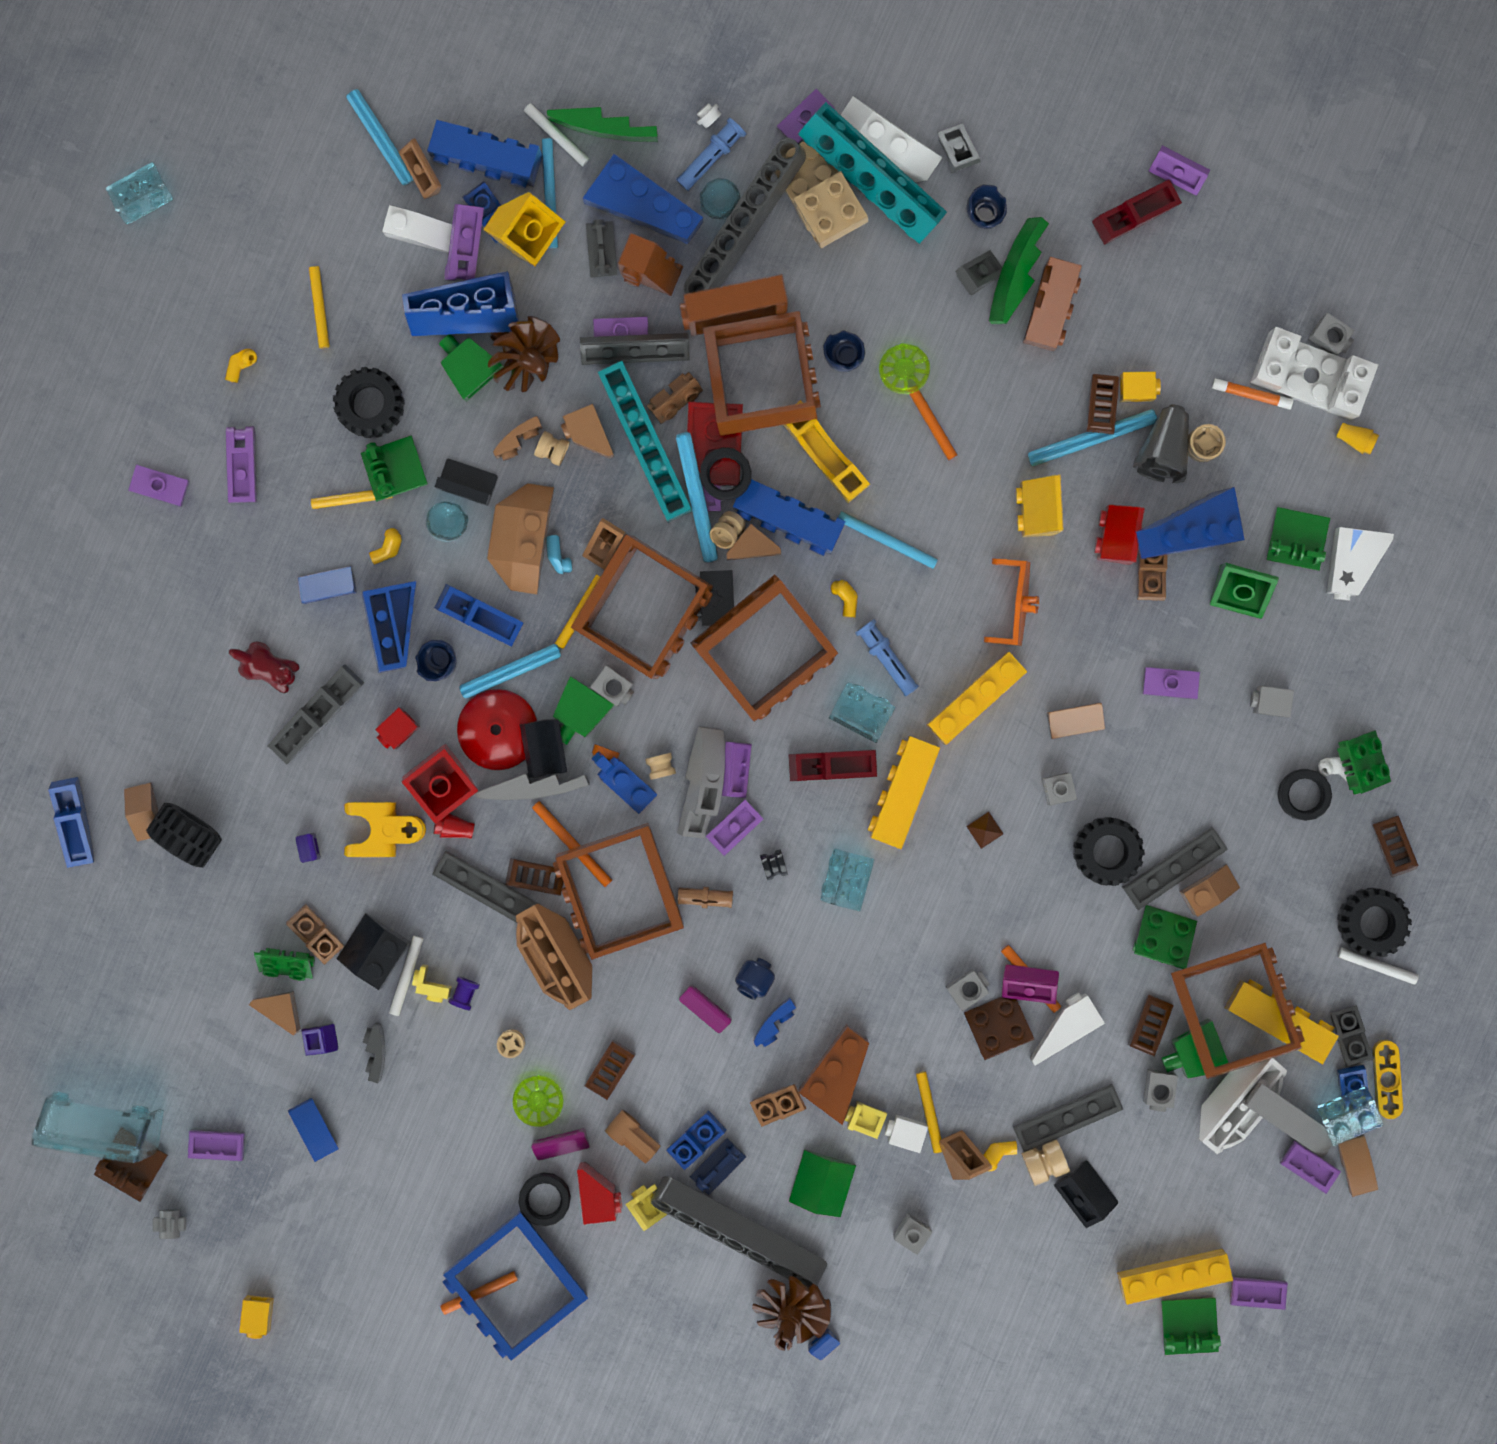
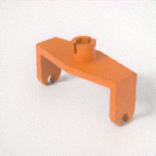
M993 558V565L1020 567L1015 601L1013 639L984 637V642L1022 646L1026 613L1037 614L1039 607L1031 605L1039 604V596H1028L1030 562Z

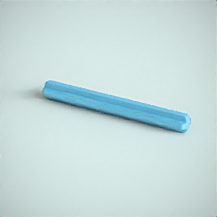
M1153 409L1116 421L1114 434L1085 432L1028 453L1029 462L1032 466H1036L1155 424L1157 420L1156 413Z
M683 432L677 434L676 441L704 562H713L717 560L718 554L716 545L712 542L709 535L712 528L691 434Z

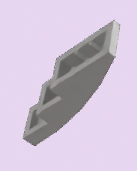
M524 774L475 794L477 798L535 799L562 794L590 784L586 775L561 784L557 774L531 783L528 774Z
M1261 1082L1256 1084L1243 1103L1321 1158L1325 1157L1338 1138L1336 1134Z

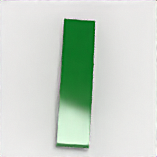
M601 107L547 110L549 121L573 131L620 141L658 142L657 126L630 127L629 116L603 118Z
M1043 217L1027 218L1013 242L994 292L989 316L991 324H1007L1035 281L1028 273L1042 253L1035 244L1049 225Z

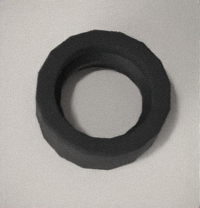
M722 447L713 450L704 458L701 464L700 479L702 485L709 495L718 500L729 501L739 498L747 491L751 483L752 471L749 461L741 452L734 448ZM722 458L733 459L740 465L742 470L741 481L735 488L730 490H721L715 487L710 479L712 465Z
M1309 769L1294 770L1286 775L1279 785V804L1283 811L1292 818L1305 821L1317 819L1327 811L1331 804V785L1326 777L1317 771ZM1300 779H1310L1320 788V801L1311 810H1298L1290 802V788L1293 783Z
M543 1172L535 1174L526 1180L519 1193L518 1203L520 1211L526 1220L534 1225L546 1227L554 1225L564 1218L570 1206L571 1195L568 1185L562 1178L553 1173ZM539 1184H551L560 1193V1206L552 1214L540 1215L530 1207L529 1194Z

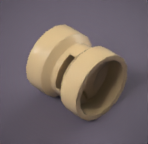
M544 431L534 456L541 459L548 458L552 464L560 466L570 442L565 439L558 440L551 433Z
M733 511L724 512L719 518L718 523L710 530V539L720 548H731L737 541V537L745 530V521L739 514Z

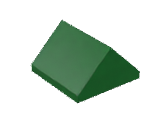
M1223 563L1219 567L1210 605L1262 619L1279 577Z
M804 1149L789 1202L814 1214L841 1217L856 1165Z

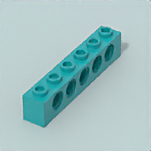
M827 102L819 108L798 133L808 146L815 149L828 164L835 167L839 172L841 171L849 183L856 186L869 201L877 205L889 219L898 224L917 243L920 244L947 213L942 206Z
M623 361L599 371L598 375L667 522L669 523L692 512L690 504Z

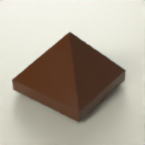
M989 811L966 826L981 849L1003 835V832Z

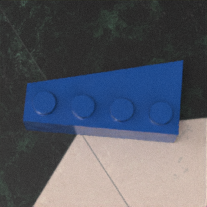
M436 120L427 150L429 155L433 157L432 161L442 165H448L449 162L458 164L460 170L474 173L475 170L485 172V177L500 181L502 177L511 180L510 184L519 188L526 189L527 185L534 187L543 157L538 145L530 144L529 148H525V145L511 138L500 142L499 138L491 133L479 131L477 135L472 134L473 130L470 128Z
M613 154L582 198L586 205L596 207L606 213L619 216L634 224L647 227L686 244L691 241L703 224V217L615 154Z
M508 271L402 294L404 313L412 336L512 332L508 325L519 321L515 294Z
M752 479L747 491L739 498H736L733 509L737 510L736 513L744 520L750 522L754 518L762 522L760 527L772 533H775L776 529L786 533L785 539L798 545L803 541L811 545L809 550L821 556H824L825 552L831 554L846 522L840 518L833 520L826 512L813 507L808 508L801 501L787 495L784 497L780 495L779 491Z
M1235 487L1212 492L1206 495V497L1191 503L1189 506L1177 510L1170 516L1137 531L1141 559L1221 546L1245 540Z

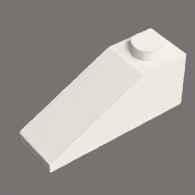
M389 205L382 232L389 238L449 253L452 224Z
M1078 992L1065 1000L1067 1004L1060 1009L1030 1057L1035 1066L1105 1024L1087 994L1080 995Z

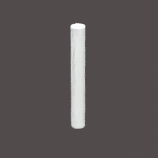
M531 103L526 106L524 112L582 167L589 162L590 158Z
M413 935L389 1013L392 1015H400L424 938Z
M1341 947L1338 953V957L1405 982L1415 985L1418 981V974Z

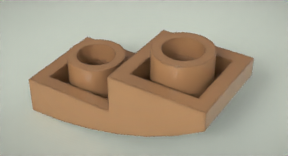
M538 416L525 421L507 434L494 449L495 457L497 459L502 457L503 461L517 456V451L522 449L518 438L523 437L524 440L531 439L539 435L538 430L543 428Z
M1139 550L1137 600L1165 601L1167 555L1141 559Z
M307 904L286 922V925L324 965L344 947V944Z
M795 1084L770 1092L750 1102L761 1127L779 1119L783 1120L806 1109Z
M1364 1134L1338 1140L1341 1164L1345 1168L1348 1188L1352 1197L1379 1190Z

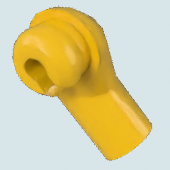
M246 348L233 354L229 359L225 380L238 383L241 370L256 363V352Z
M387 529L384 533L383 546L369 552L374 565L393 558L398 554L402 538L397 529Z
M845 580L834 581L831 584V592L834 595H838L844 601L842 616L856 618L857 592Z
M1016 1141L992 1143L983 1155L992 1165V1169L989 1172L997 1169V1164L1003 1156L1017 1155Z

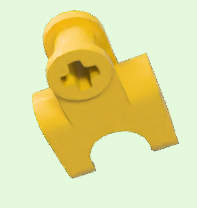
M348 802L344 804V811L347 815L361 816L369 822L371 827L370 836L366 841L349 844L344 848V855L347 857H396V844L415 843L425 836L426 825L421 818L417 816H396V802ZM410 822H412L413 827H417V832L413 833L412 837H410L409 832H405V827L410 826Z

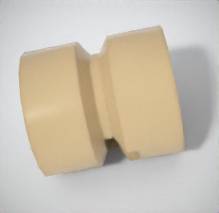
M1204 424L1197 427L1188 435V456L1199 463L1208 462L1218 457L1226 445L1223 431L1212 424Z
M1057 1139L1043 1144L1040 1151L1033 1148L1021 1153L1034 1186L1049 1181L1050 1175L1057 1178L1070 1172Z

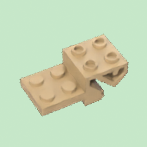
M803 141L800 145L805 149L806 159L785 192L807 231L811 232L815 242L820 248H823L869 222L842 172L838 173L835 167L828 164L815 149ZM795 148L787 151L786 159L791 158L795 154ZM775 171L774 173L778 179L780 171Z

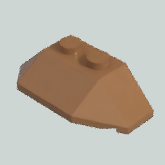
M527 483L495 505L487 559L511 591L538 595L554 487Z
M538 903L516 915L517 947L543 993L555 1001L564 1004L569 1010L592 999V964L583 948H581L566 918Z

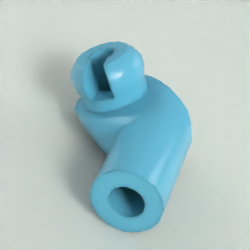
M557 535L546 537L547 557L555 571L559 574H564V572L570 573L573 570L572 561L570 558L562 559L560 537Z

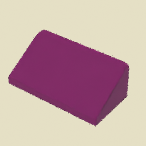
M1006 965L1003 976L1002 997L1056 1004L1059 972Z
M690 985L679 997V1001L717 1033H721L732 1022V1017L694 985Z
M584 1128L534 1140L531 1145L536 1159L540 1161L588 1149L590 1146L586 1129Z

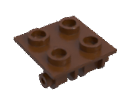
M999 997L964 1012L984 1060L1035 1040L1017 999Z
M121 1128L104 1158L97 1164L94 1175L141 1202L168 1155Z

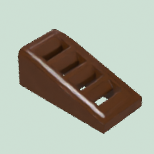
M1092 375L1089 388L1087 432L1114 434L1119 389L1118 376ZM1096 396L1110 398V400L1096 399ZM1095 407L1110 409V411L1095 410ZM1094 418L1109 419V423L1096 422Z
M1399 815L1372 825L1391 878L1418 868L1419 865ZM1396 826L1397 831L1383 836V830ZM1400 837V842L1387 846L1386 841ZM1404 848L1405 852L1391 856V851ZM1407 858L1408 863L1395 866L1394 862Z
M511 858L505 885L561 896V888H563L564 881L562 877L557 878L555 874L553 889L548 888L551 872L555 873L554 867ZM518 866H523L520 882H517L515 880ZM529 868H534L531 884H527ZM540 870H544L542 886H537Z
M1148 995L1128 1045L1155 1057L1174 1005ZM1151 1005L1165 1010L1163 1015L1149 1010ZM1147 1015L1159 1019V1025L1147 1021ZM1143 1026L1156 1030L1155 1035L1143 1031ZM1142 1036L1152 1040V1042L1148 1045L1138 1041V1039Z
M612 1040L586 1082L585 1087L608 1100L636 1053ZM612 1051L625 1058V1062L622 1063L610 1056ZM608 1060L620 1068L619 1072L605 1065V1062ZM602 1069L614 1076V1080L611 1081L599 1073ZM595 1078L609 1086L607 1091L593 1083Z

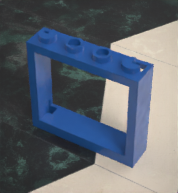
M521 1211L516 1213L443 1272V1276L446 1279L442 1282L451 1294L457 1292L462 1299L459 1304L469 1316L472 1313L479 1320L476 1324L485 1337L491 1335L496 1342L493 1345L495 1350L502 1358L507 1356L510 1361L588 1299L581 1286L531 1223L526 1220ZM515 1227H518L574 1298L514 1347H511L456 1275Z

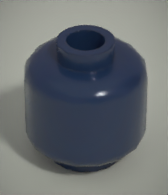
M757 958L756 961H745L735 978L738 986L737 991L752 1000H756L757 997H765L775 980V974L770 970L772 965L761 958Z

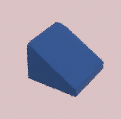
M828 1328L819 1339L816 1337L808 1344V1351L817 1359L822 1360L840 1345V1341Z

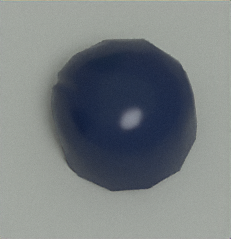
M983 184L975 188L968 198L966 205L967 215L979 228L992 229L1001 224L1007 214L1006 198L998 192L996 186Z
M842 330L837 334H830L823 345L826 362L832 369L838 372H850L858 368L864 361V343L856 334Z
M430 640L421 646L418 654L415 656L417 662L416 671L426 681H441L448 678L454 672L457 664L456 653L453 647L443 640Z

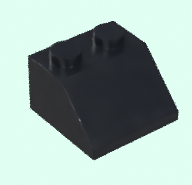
M365 913L337 957V960L355 976L380 990L408 949L411 941Z

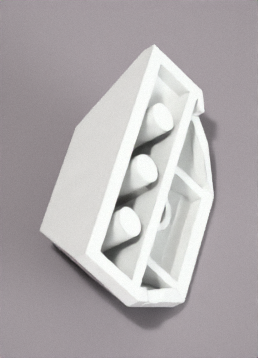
M854 96L841 114L844 119L915 183L928 180L943 158Z
M1272 1058L1229 1072L1201 1107L1199 1140L1216 1154L1223 1152V1149L1231 1148L1244 1141L1263 1117L1243 1103L1258 1082H1261L1280 1095L1283 1077L1286 1076L1287 1070Z

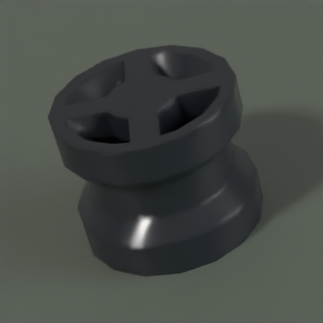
M781 849L776 850L772 855H760L767 881L772 880L776 875H788Z

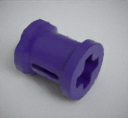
M458 976L456 979L458 984L452 998H449L448 1002L451 1005L470 1011L472 1007L470 1005L475 990L479 989L480 984Z

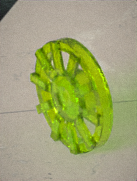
M901 343L889 348L880 360L879 373L883 384L889 390L899 394H910L918 391L925 385L930 375V364L928 357L919 347ZM901 350V358L899 359L894 352ZM905 350L912 351L908 358L905 357ZM918 353L922 358L913 362L912 359ZM891 356L895 360V364L886 362L887 358ZM925 362V369L915 368L916 365ZM884 366L894 368V370L885 374L883 371ZM915 373H921L925 375L923 376L922 380L919 381L915 376ZM895 375L896 378L890 384L886 378ZM912 379L916 385L908 388V380ZM899 380L904 381V388L896 387Z
M536 1075L524 1079L517 1086L512 1102L514 1112L522 1122L530 1126L542 1127L557 1119L562 1111L564 1099L559 1085L554 1080L546 1076ZM538 1080L547 1082L543 1090H539ZM534 1081V1091H531L526 1085L528 1082ZM552 1085L556 1092L547 1095L546 1091ZM522 1087L529 1094L528 1097L518 1095ZM558 1096L559 1104L549 1102V1099ZM517 1099L527 1101V1104L518 1107ZM547 1106L558 1109L554 1116L548 1111ZM529 1108L530 1111L525 1118L520 1111ZM542 1111L549 1118L548 1120L541 1122ZM533 1112H537V1122L529 1120Z

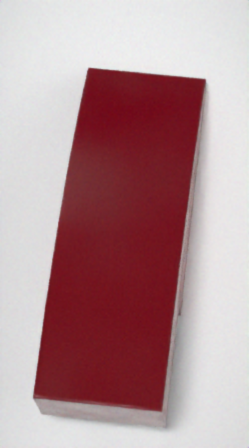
M1169 179L1100 214L1092 223L1103 244L1106 245L1179 206L1182 202Z
M876 750L788 754L790 781L877 777Z

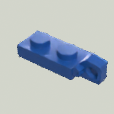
M599 751L591 758L601 769L598 773L599 778L638 814L657 796L656 792L619 758L613 757L609 761Z

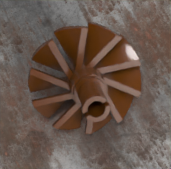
M528 316L527 321L510 323L508 327L512 332L490 333L492 334L490 338L494 341L492 345L502 347L503 352L495 353L489 360L488 367L490 368L500 361L508 359L502 369L493 375V380L498 384L502 376L511 371L510 379L503 388L506 391H511L515 388V380L521 371V392L528 391L535 379L531 373L536 374L540 381L543 382L547 377L549 362L557 363L558 361L556 344L560 342L559 335L549 323L534 316Z
M789 1276V1289L787 1292L786 1284L775 1279L767 1281L780 1298L769 1295L764 1289L757 1290L755 1296L767 1300L772 1306L763 1307L753 1303V1311L757 1314L767 1313L776 1317L760 1320L756 1323L764 1328L774 1329L776 1326L779 1330L773 1338L776 1339L775 1346L779 1350L785 1351L786 1344L787 1350H790L793 1345L794 1336L797 1337V1344L809 1340L814 1335L819 1339L830 1324V1299H824L820 1289L815 1284L807 1288L796 1277Z

